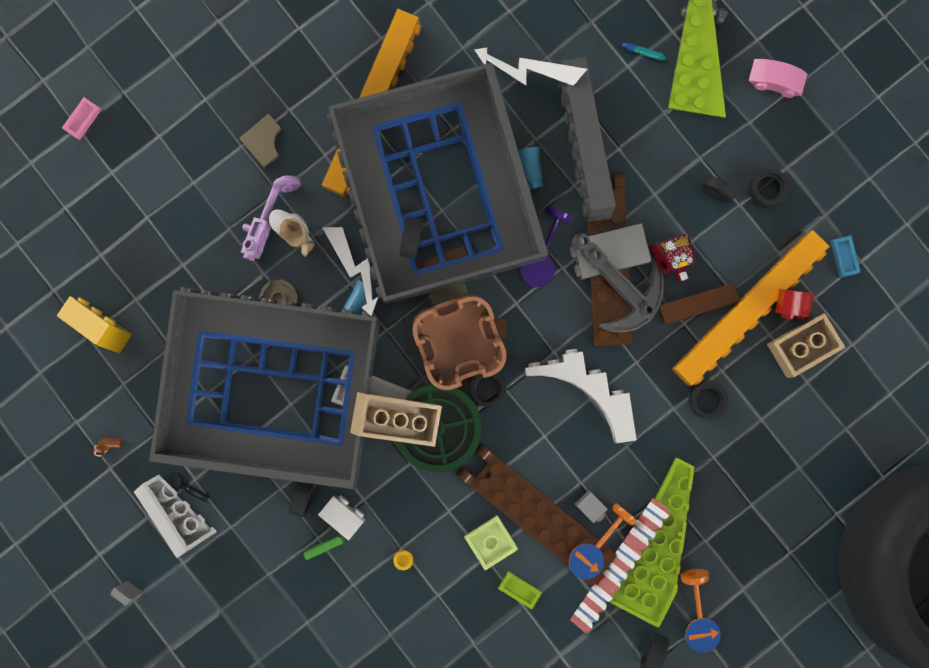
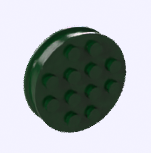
M433 384L420 387L411 392L405 400L442 406L435 447L395 441L401 454L412 465L429 472H446L463 465L474 454L481 438V418L474 402L457 388L443 390L435 387Z

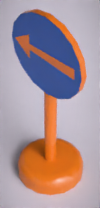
M617 503L613 505L612 510L619 517L595 546L584 543L572 550L569 556V567L578 578L591 579L596 577L601 572L604 564L603 554L599 550L600 547L623 520L629 525H634L637 522L632 515Z
M689 569L681 573V580L687 585H694L698 619L693 620L688 625L685 631V639L692 650L706 653L718 645L721 632L719 626L713 620L703 618L699 585L709 580L708 571L704 569Z

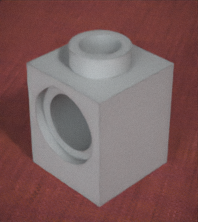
M589 490L575 503L593 523L596 521L600 522L606 516L605 512L608 510Z

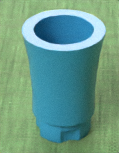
M540 147L518 150L529 190L543 187Z
M357 279L355 287L344 305V309L354 310L356 315H361L362 311L366 312L361 307L366 305L367 301L363 281ZM371 287L372 300H374L378 295L376 289Z

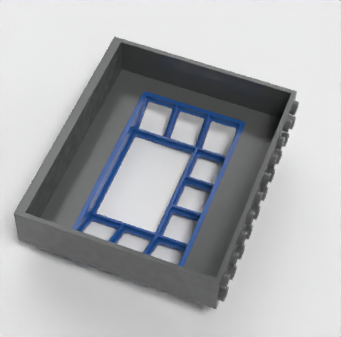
M492 62L328 106L330 113L326 114L331 131L335 130L332 133L336 149L341 150L337 152L342 169L346 168V171H343L347 188H352V190L348 191L353 206H357V209L354 210L358 225L362 224L363 229H359L363 244L368 245V248L365 249L367 260L369 263H373L374 266L370 268L374 282L379 284V287L376 288L379 301H384L385 305L544 261L548 256ZM457 110L462 135L441 140L435 116ZM429 118L435 141L414 148L407 123ZM400 125L407 149L385 155L379 131ZM464 141L488 222L438 236L415 154ZM408 156L415 179L394 185L387 162ZM418 186L424 208L402 214L396 191ZM426 215L432 238L420 241L418 248L435 245L440 264L418 269L414 258L400 256V247L406 218ZM490 229L496 248L474 253L468 235ZM462 237L468 256L446 261L440 243Z
M181 287L180 291L173 290L149 461L354 489L359 479L364 437L354 435L350 431L357 392L370 394L380 325V319L376 317V314L372 313L371 316L367 312L362 311L361 315H356V311L348 309L336 312V308L321 306V310L316 309L317 306L301 303V307H297V303L281 301V304H277L276 300L261 298V302L257 301L258 298L241 295V299H238V295L221 293L218 296L217 292L201 290L199 294V290ZM204 338L230 341L227 363L202 360ZM238 341L261 345L258 367L234 364ZM268 346L292 349L288 372L265 368ZM299 350L321 352L323 354L319 376L296 373ZM329 354L349 357L346 380L326 376ZM201 367L226 370L223 392L197 389ZM233 371L318 382L312 433L226 422ZM325 383L345 386L342 409L322 405ZM197 396L222 399L219 421L193 418ZM321 412L341 415L338 439L318 434Z

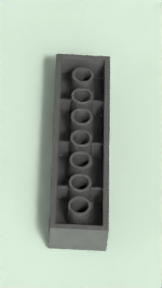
M586 57L562 61V65L587 69L574 86L557 80L558 88L562 89L563 94L561 95L562 107H566L564 119L565 124L569 125L570 130L568 131L569 143H573L571 155L572 160L576 161L577 165L575 176L576 179H580L578 191L580 198L584 200V205H582L583 216H587L588 222L611 219L616 204Z

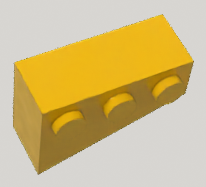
M70 296L57 316L94 344L120 353L132 336V333L116 324V321L112 318L104 316L103 312L98 308L90 307V303L81 297L76 299Z

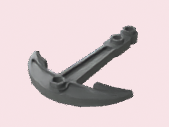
M580 233L573 237V247L580 250L584 259L603 275L632 309L626 317H620L610 323L600 324L599 328L609 332L623 333L637 330L647 324L657 313L664 290L663 274L655 259L652 258L650 273L646 281V285L649 287L643 295L608 260L605 253L594 242H590L588 235Z

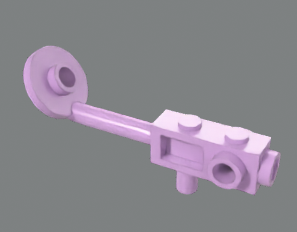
M286 175L273 182V187L260 219L254 217L251 225L245 223L242 227L243 231L248 232L241 253L244 254L243 258L253 262L255 258H260L271 230L268 219L279 192L286 193L297 190L301 186L299 178Z

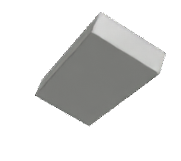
M126 581L115 587L110 594L127 606L140 598L143 591L129 581Z

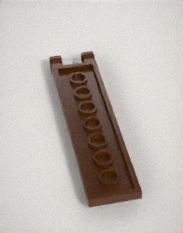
M624 172L613 173V195L616 207L612 218L588 222L586 216L588 237L627 227ZM629 268L619 270L630 281ZM602 274L590 277L593 346L633 344V331L614 333L599 328L600 324L610 323L620 317H626L631 312V307Z
M482 444L475 450L480 457L488 462L481 472L475 477L464 467H461L456 474L567 566H569V556L574 548L584 543L595 546L600 541ZM487 472L491 473L490 478L485 476ZM605 544L599 549L604 558L601 572L594 578L585 579L592 586L595 585L617 557V554Z

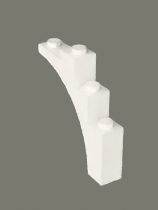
M577 349L566 350V354L562 355L563 363H560L559 359L547 361L548 365L540 366V362L528 364L529 368H524L525 376L557 378L571 383L584 391L604 413L615 443L637 440L629 393L617 390L612 391V395H609L606 372L601 373L600 369L591 370L589 375H586L583 352H578Z

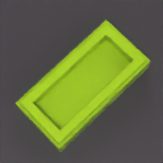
M510 571L506 573L498 587L499 590L531 610L542 594V591Z

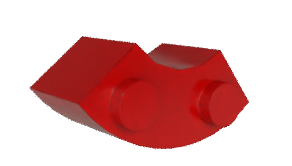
M779 289L776 313H781L782 318L794 319V315H796L795 319L808 320V317L811 316L814 294Z

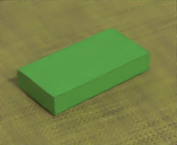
M340 534L306 550L304 557L306 560L343 544L345 539Z

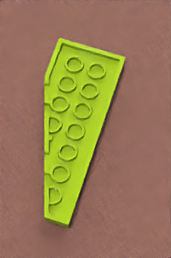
M676 457L655 497L658 502L669 509V517L661 519L663 522L662 527L654 529L656 532L655 537L648 540L649 545L645 550H640L642 553L641 558L633 560L635 563L634 568L627 571V578L624 581H620V589L618 591H612L613 599L609 601L658 628L677 593L681 554L683 553L687 525V511H689V497L695 468Z

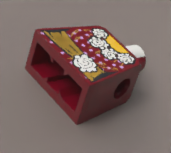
M689 233L649 247L662 274L674 272L677 282L688 279L685 267L695 263Z

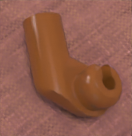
M104 437L95 445L94 455L101 457L111 448L121 449L123 439Z

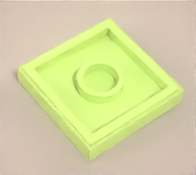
M498 515L464 536L484 570H487L518 550Z

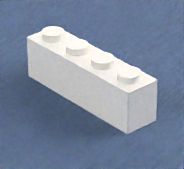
M160 475L143 483L134 491L176 558L217 532L213 527L210 528L204 522L205 519L200 514L197 515L186 501H182L177 496V492Z

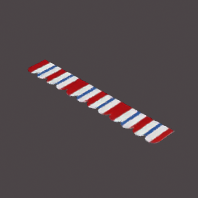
M652 498L616 551L617 557L591 588L570 619L582 631L588 633L592 630L591 622L598 621L599 612H603L606 609V602L613 599L612 591L620 589V581H624L627 578V571L634 568L635 563L633 560L641 558L642 553L640 550H645L649 545L648 540L655 537L656 532L654 529H660L663 525L661 519L669 517L670 511L667 507Z

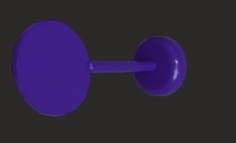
M551 207L546 209V214L554 218L545 243L547 251L559 220L569 223L573 217ZM547 256L544 261L522 266L520 268L521 277L525 283L532 287H543L550 283L554 277V263Z

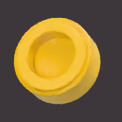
M403 549L395 554L393 562L397 569L408 570L412 566L414 558L410 551Z

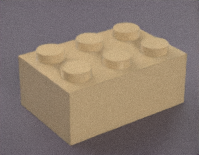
M825 313L812 317L767 343L786 378L796 377L845 348Z

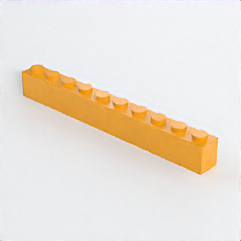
M397 9L359 98L397 87L399 81L398 74L404 70L407 62L405 60L406 55L412 52L414 46L412 41L415 36L419 35L421 30L419 17ZM338 149L322 186L325 190L346 198L348 191L352 190V188H347L343 171H346V168L342 169L337 154L341 150Z
M813 230L807 232L672 370L688 386L698 385L704 379L702 375L707 370L709 372L718 365L716 361L721 356L723 358L727 356L732 350L730 347L734 343L738 344L745 337L744 333L748 329L752 330L759 323L757 320L760 316H766L773 309L771 305L775 301L777 302L779 289L787 290L788 288L792 289L800 281L798 278L802 274L806 275L813 269L812 264L816 260L820 261L827 254L825 251L830 246Z

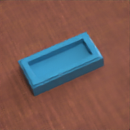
M852 236L830 240L839 278L861 273Z

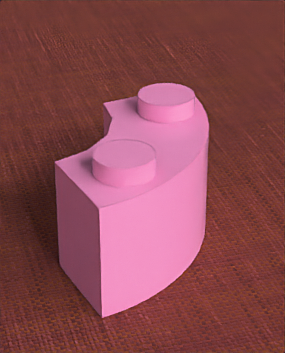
M754 59L749 82L758 90H772L782 94L783 97L793 98V96H802L807 73L796 66L784 62Z

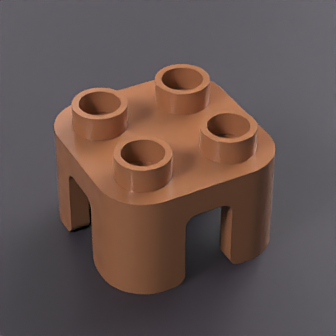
M463 294L420 310L413 320V336L416 345L419 347L428 379L439 389L451 390L462 386L461 380L477 374H482L483 378L498 373L506 362V350L503 341L498 335L492 309L482 297L476 294Z

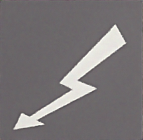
M487 47L474 49L483 64H486V60L492 62V64L526 85L527 69L573 86L587 71L585 68L525 58L519 59V69H516L488 55Z
M322 227L350 278L361 272L367 304L361 308L372 316L378 297L372 300L370 264L366 259L355 267L343 227Z

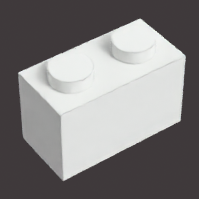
M334 495L318 515L349 541L366 519L363 518L364 513L356 507L353 509L348 505L349 501L345 497Z

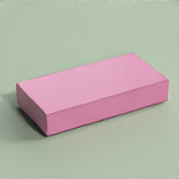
M83 97L62 129L80 140L102 109Z

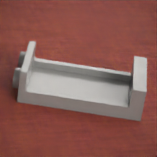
M642 223L589 236L590 242H594L618 270L645 265L651 262ZM573 245L569 246L571 257H575L577 265H574L577 277L580 276V279L584 280L601 275L597 269H594L584 259L580 250L575 249Z

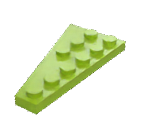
M689 0L668 109L726 118L712 0Z

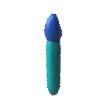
M633 43L622 44V47L629 52H635L660 61L667 60V56L663 53L636 46Z

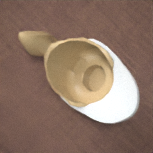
M273 210L271 212L269 223L272 229L290 246L301 247V253L306 257L313 250L315 242L309 237V230L305 220L296 213L289 214L282 210Z

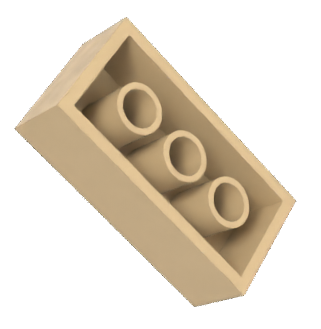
M357 392L350 433L362 437L435 447L442 406Z

